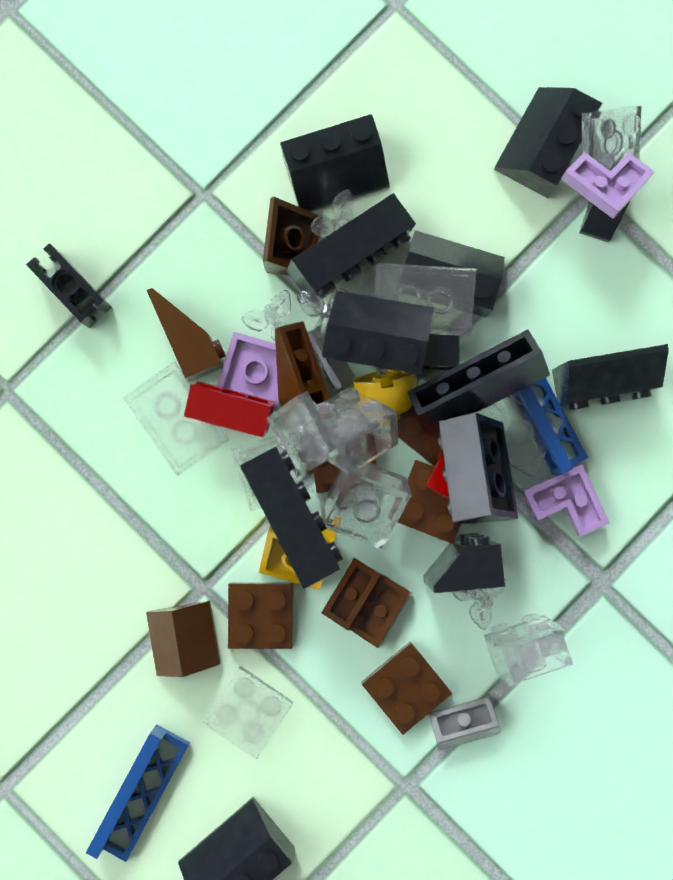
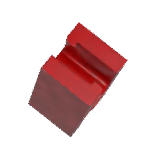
M197 381L196 384L190 385L184 417L264 438L269 430L275 401Z

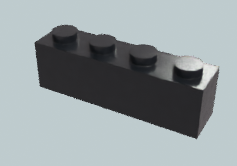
M392 193L291 259L287 272L309 302L318 296L322 300L336 290L337 287L335 285L343 279L346 282L353 280L362 272V266L368 262L371 266L375 265L387 255L386 250L392 246L398 249L411 239L409 233L416 223L396 195Z
M527 329L409 390L407 393L420 420L431 436L440 431V421L477 413L550 376V372L542 350Z
M274 447L239 465L303 589L339 571L340 567L337 562L343 560L334 541L327 544L321 533L327 527L318 511L311 514L306 504V501L310 500L311 497L303 482L300 481L296 484L291 476L290 471L294 470L295 467L287 451L280 454L277 447Z

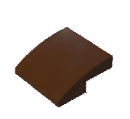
M353 558L321 613L347 631L351 630L376 648H380L413 592L360 560Z

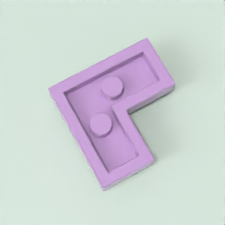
M584 152L566 170L561 180L614 219L648 182L655 171L629 152L609 171Z
M582 464L575 466L564 474L555 475L521 491L535 520L538 521L565 509L577 536L581 537L610 523Z

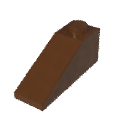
M153 288L146 290L185 379L192 382L223 368L222 358L226 357V353L219 339L213 341L212 337L156 290Z
M304 321L275 328L278 400L288 429L335 414Z

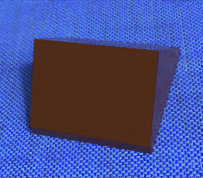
M277 197L270 198L263 254V265L266 273L290 276L287 269L291 259L319 241L320 215Z
M210 600L146 612L156 676L185 677L221 664Z

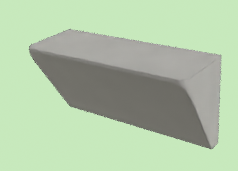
M320 328L308 331L316 359L335 391L339 392L353 384V379L356 377L346 361L322 357L326 329Z
M490 696L429 713L438 750L487 738L501 732V726Z

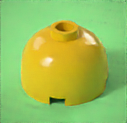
M387 370L388 373L376 375L377 372H372L353 379L356 401L364 412L371 416L381 417L382 422L399 420L400 414L408 411L413 406L407 392L418 386L416 374Z

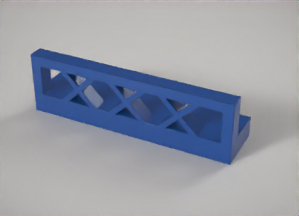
M544 378L532 384L541 388L544 393L542 405H540L531 386L510 396L553 476L566 473L573 469L575 464L587 459L588 456L547 379ZM545 413L555 415L559 421L556 433ZM560 440L570 443L577 456L569 459Z
M157 724L155 725L99 826L86 854L98 859L101 852L105 850L125 862L128 860L188 748L189 741ZM163 739L180 748L174 758L165 761L161 760L158 749ZM153 757H154L156 763H155V764H152V765H149L150 762H151V760H152ZM170 765L167 773L165 774L164 767ZM158 769L161 779L160 786L146 790L143 775L146 772ZM139 786L140 792L134 794L136 788ZM155 794L150 803L148 796ZM142 798L146 810L145 814L131 819L127 807L128 803ZM123 815L124 821L118 823L121 816ZM139 823L136 831H134L133 825ZM127 828L130 842L126 849L109 840L113 831Z

